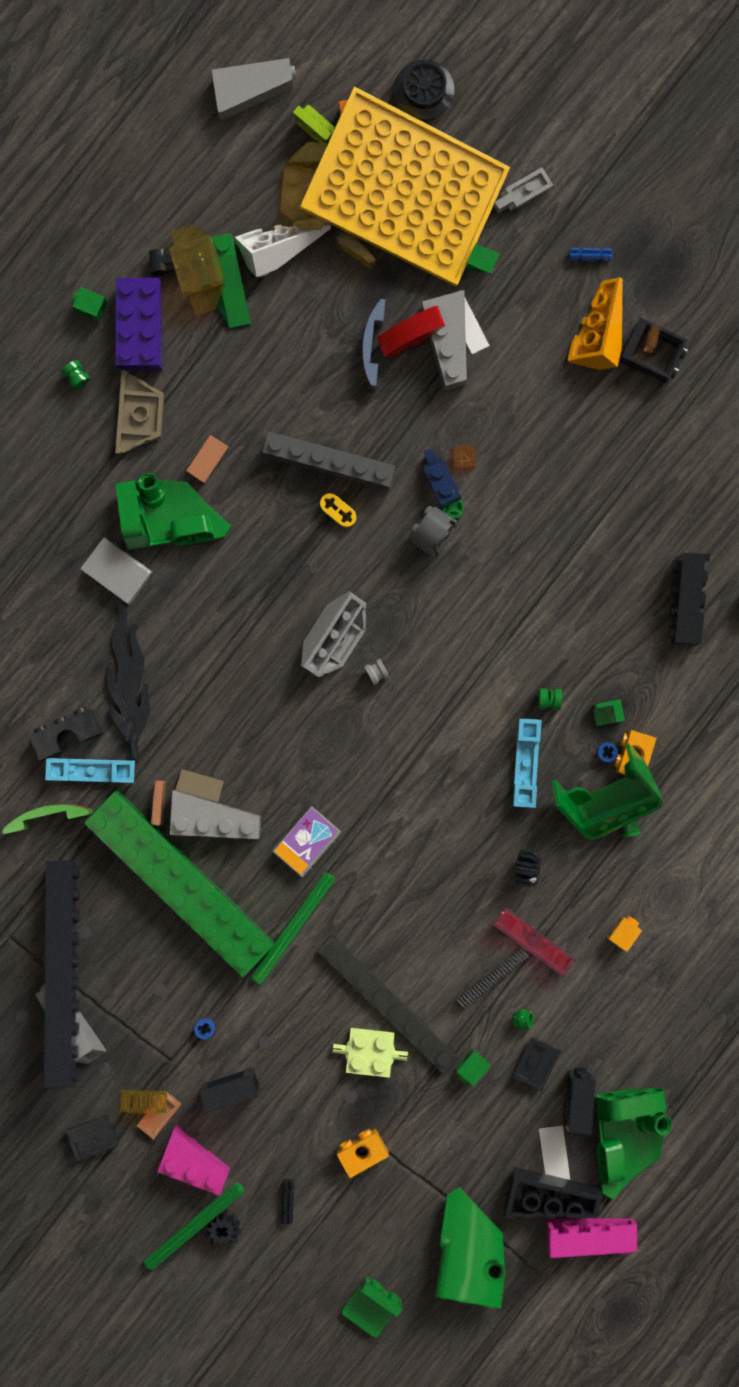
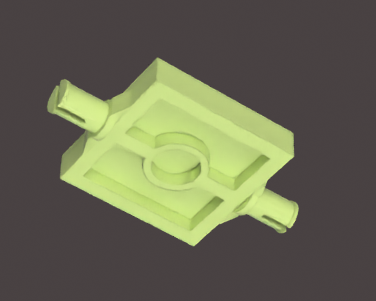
M351 1028L350 1039L347 1045H333V1048H339L333 1049V1053L346 1054V1073L390 1077L391 1065L394 1059L407 1061L405 1056H408V1052L395 1051L393 1045L394 1032Z

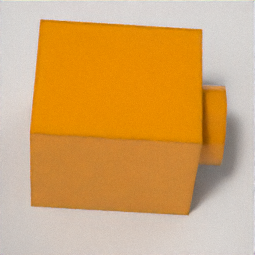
M620 916L606 937L628 952L642 932L637 927L640 923L630 916L627 919Z

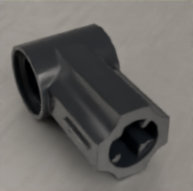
M154 249L149 251L151 275L164 276L172 271L193 270L191 249L177 251Z

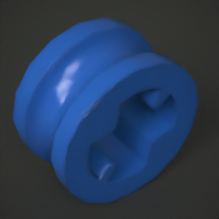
M603 743L597 749L598 758L604 762H612L618 755V750L612 743ZM605 746L607 749L609 747L612 748V756L609 759L608 756H605V758L602 756Z
M209 1018L200 1019L194 1028L196 1036L200 1039L210 1038L215 1031L213 1021ZM204 1023H207L211 1031L202 1034V1029H199V1025L203 1026Z

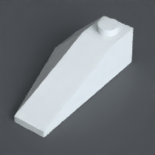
M317 217L297 221L293 227L277 225L274 226L275 230L263 233L262 229L253 230L235 237V241L248 269L256 277L266 276L269 272L277 270L330 230L331 225Z

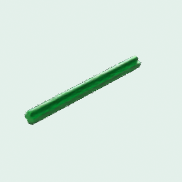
M324 873L252 975V979L256 983L261 985L333 885L335 877L330 873Z
M235 1182L144 1260L145 1267L150 1270L155 1269L244 1193L242 1184Z

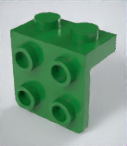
M365 1276L343 1307L342 1314L371 1336L378 1337L392 1316H399L402 1311V1301L395 1293L384 1289L377 1280Z

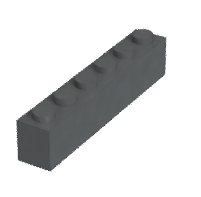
M268 431L263 449L264 457L390 491L396 467L395 465Z

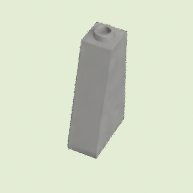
M286 58L213 69L212 75L220 120H225L292 89L293 80L297 79L295 65L290 66V60Z
M44 984L40 988L41 991L35 995L45 1010ZM79 1011V1013H76V1022H79L80 1028L79 1036H76V1045H79V1059H76V1062L90 1064L107 1051Z

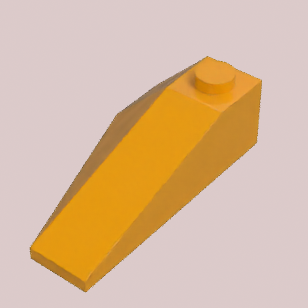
M621 277L601 282L591 302L592 309L588 317L583 318L581 322L583 327L579 335H575L572 340L567 360L569 363L597 370L618 367L622 349L623 279Z

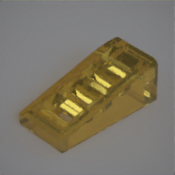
M342 230L336 240L337 248L370 269H374L376 259L354 235Z
M121 1090V1112L166 1113L167 1091ZM131 1095H133L132 1108H130Z

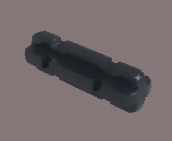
M284 1179L282 1182V1190L284 1191H282L281 1211L283 1212L281 1213V1223L291 1224L293 1222L294 1180Z

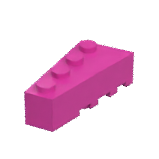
M546 1218V1247L550 1258L613 1253L629 1255L631 1252H637V1224L634 1219Z

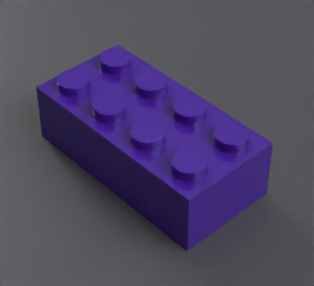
M116 278V366L119 371H163V284L160 278Z

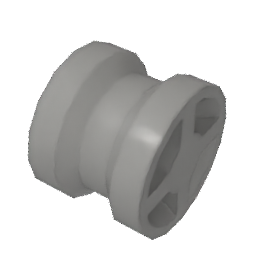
M380 658L373 665L368 664L364 666L374 685L378 684L381 679L390 678Z

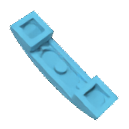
M519 719L515 754L513 806L536 808L538 750L542 720Z
M46 758L45 780L134 783L135 761Z

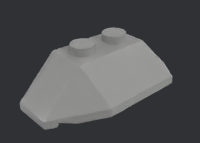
M348 591L326 605L303 641L302 667L318 677L343 667L366 631V603Z

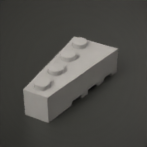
M464 290L422 301L421 306L422 311L438 306L446 325L429 337L444 391L465 386L467 381Z
M172 790L170 835L260 838V815Z

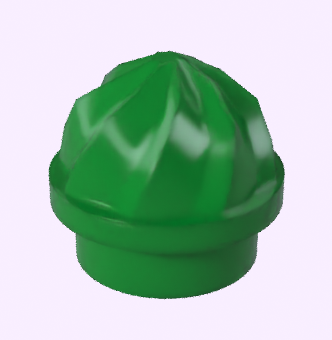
M521 1009L513 1014L512 1023L515 1028L521 1031L532 1029L534 1022L532 1011Z

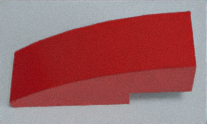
M433 306L379 335L377 340L384 357H396L407 348L419 345L446 325L439 307Z

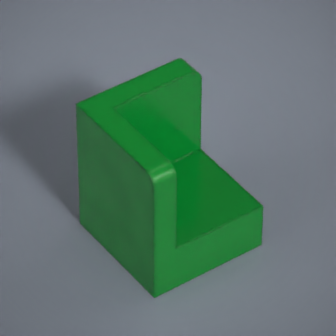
M475 244L467 262L466 270L474 273L476 268L491 274L500 254Z
M621 699L592 705L597 726L625 721Z

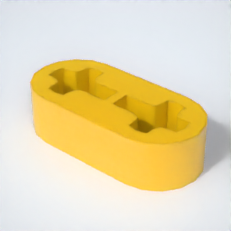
M328 493L321 498V509L336 523L344 528H350L355 524V511L339 497ZM334 499V505L338 509L335 511L332 507L325 508V500L330 501ZM342 511L346 515L351 513L352 521L343 523V517L339 512Z

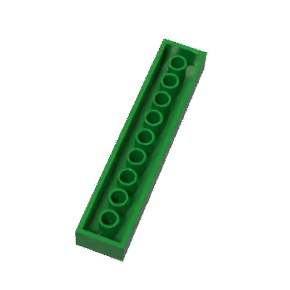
M115 791L84 823L242 977L274 946L275 942L155 825H152L151 821L120 791Z

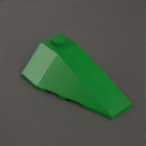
M232 234L210 237L192 247L191 252L195 270L228 327L233 329L251 325Z

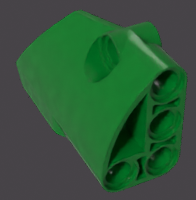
M146 473L140 477L139 481L132 480L116 483L121 530L129 551L169 543L183 546L226 537L232 527L197 494L188 482L158 480L156 475Z
M628 1089L595 1095L600 1142L596 1146L601 1193L607 1197L614 1199L634 1177L661 1158L663 1138L672 1129V1121L665 1114L664 1089Z
M459 1187L447 1194L440 1249L442 1251L435 1297L501 1309L506 1277L503 1233ZM493 1266L501 1268V1276L497 1279H493L490 1275V1269Z

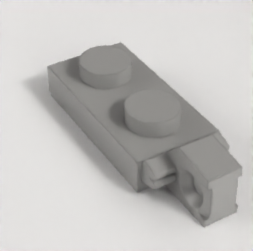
M543 167L505 188V191L501 193L502 198L494 202V208L497 213L507 208L510 211L516 210L552 189L553 184Z

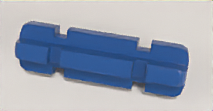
M571 248L569 259L571 261H578V259H581V261H599L600 259L602 261H611L612 249L582 248V250H579V248Z

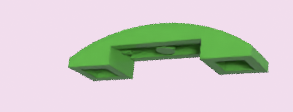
M74 804L44 806L20 815L2 831L3 834L28 829V819L66 811L68 819L92 814L93 812L88 807Z

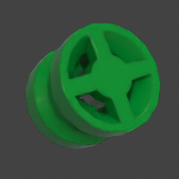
M461 500L443 507L442 511L457 520L464 511L463 502Z

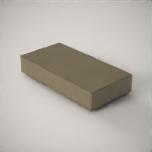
M182 769L176 790L218 802L224 781Z

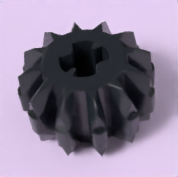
M521 850L519 852L514 876L516 884L524 887H534L537 885L542 860L539 852L534 850Z
M224 1209L223 1215L218 1214L204 1226V1229L207 1230L205 1238H212L210 1245H214L217 1242L218 1249L222 1248L223 1243H225L227 1248H230L231 1241L237 1243V1235H240L242 1229L238 1228L241 1221L234 1220L235 1213L227 1216V1209ZM224 1226L227 1228L222 1232L219 1231V1228H223Z

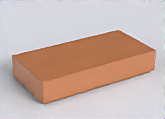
M210 435L187 469V472L206 484L229 447Z
M157 780L154 784L152 825H162L166 781Z
M164 1090L137 1124V1127L154 1140L182 1103Z

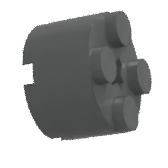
M428 506L422 515L424 519L420 524L416 523L413 526L410 535L412 536L411 543L434 558L436 557L435 551L440 553L453 535L450 530L452 526L454 528L457 527L458 521L439 508Z

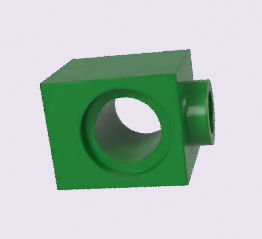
M80 287L79 292H75L73 295L72 307L75 312L100 322L108 301L104 296Z
M472 1048L457 1065V1077L465 1085L470 1083L474 1087L491 1065L489 1061Z

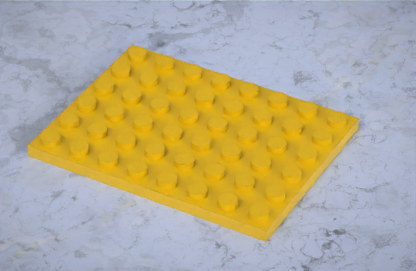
M354 87L300 205V209L456 287L510 167Z

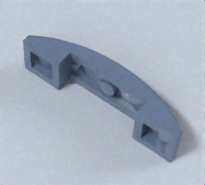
M381 299L373 309L363 337V367L371 390H376L378 364L370 363L374 325L383 326L385 299Z

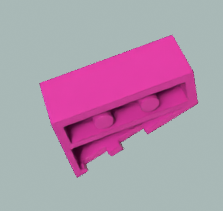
M176 1124L158 1172L220 1195L230 1167L209 1150L207 1151L197 1143L198 1141L187 1135Z

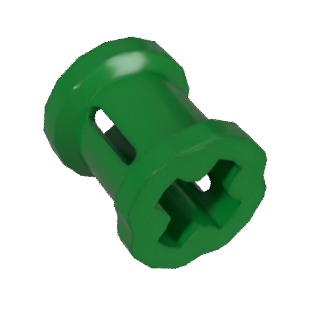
M636 821L622 827V838L641 834Z

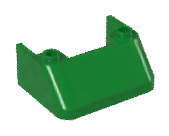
M630 743L625 744L629 759L624 766L627 776L591 794L582 787H576L566 792L556 779L552 781L556 807L586 839H599L659 810L663 805L662 796L646 762Z

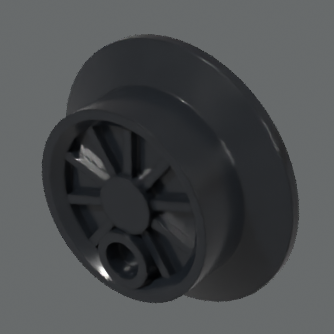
M417 60L406 65L397 75L394 84L395 100L399 108L408 115L418 120H431L442 115L450 107L454 97V82L450 73L441 64L431 60Z

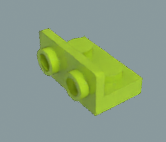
M307 105L304 109L298 106L293 111L294 122L326 149L335 127L310 105Z

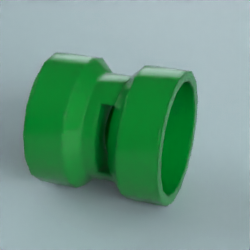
M78 360L70 362L60 371L63 377L69 380V386L73 391L84 387L91 380L89 375L82 371V365Z
M539 688L538 710L552 708L553 710L561 711L562 689L548 691L546 688Z

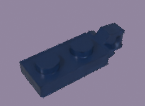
M431 448L423 451L427 462L423 464L424 472L441 508L461 500V495L442 458L436 459Z

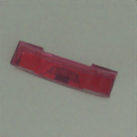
M507 907L503 909L493 923L495 927L562 977L566 975L576 961L574 957Z

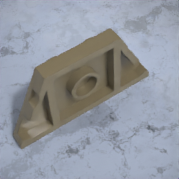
M122 370L115 451L117 455L162 437L165 394L151 387L143 380L129 374L126 370Z

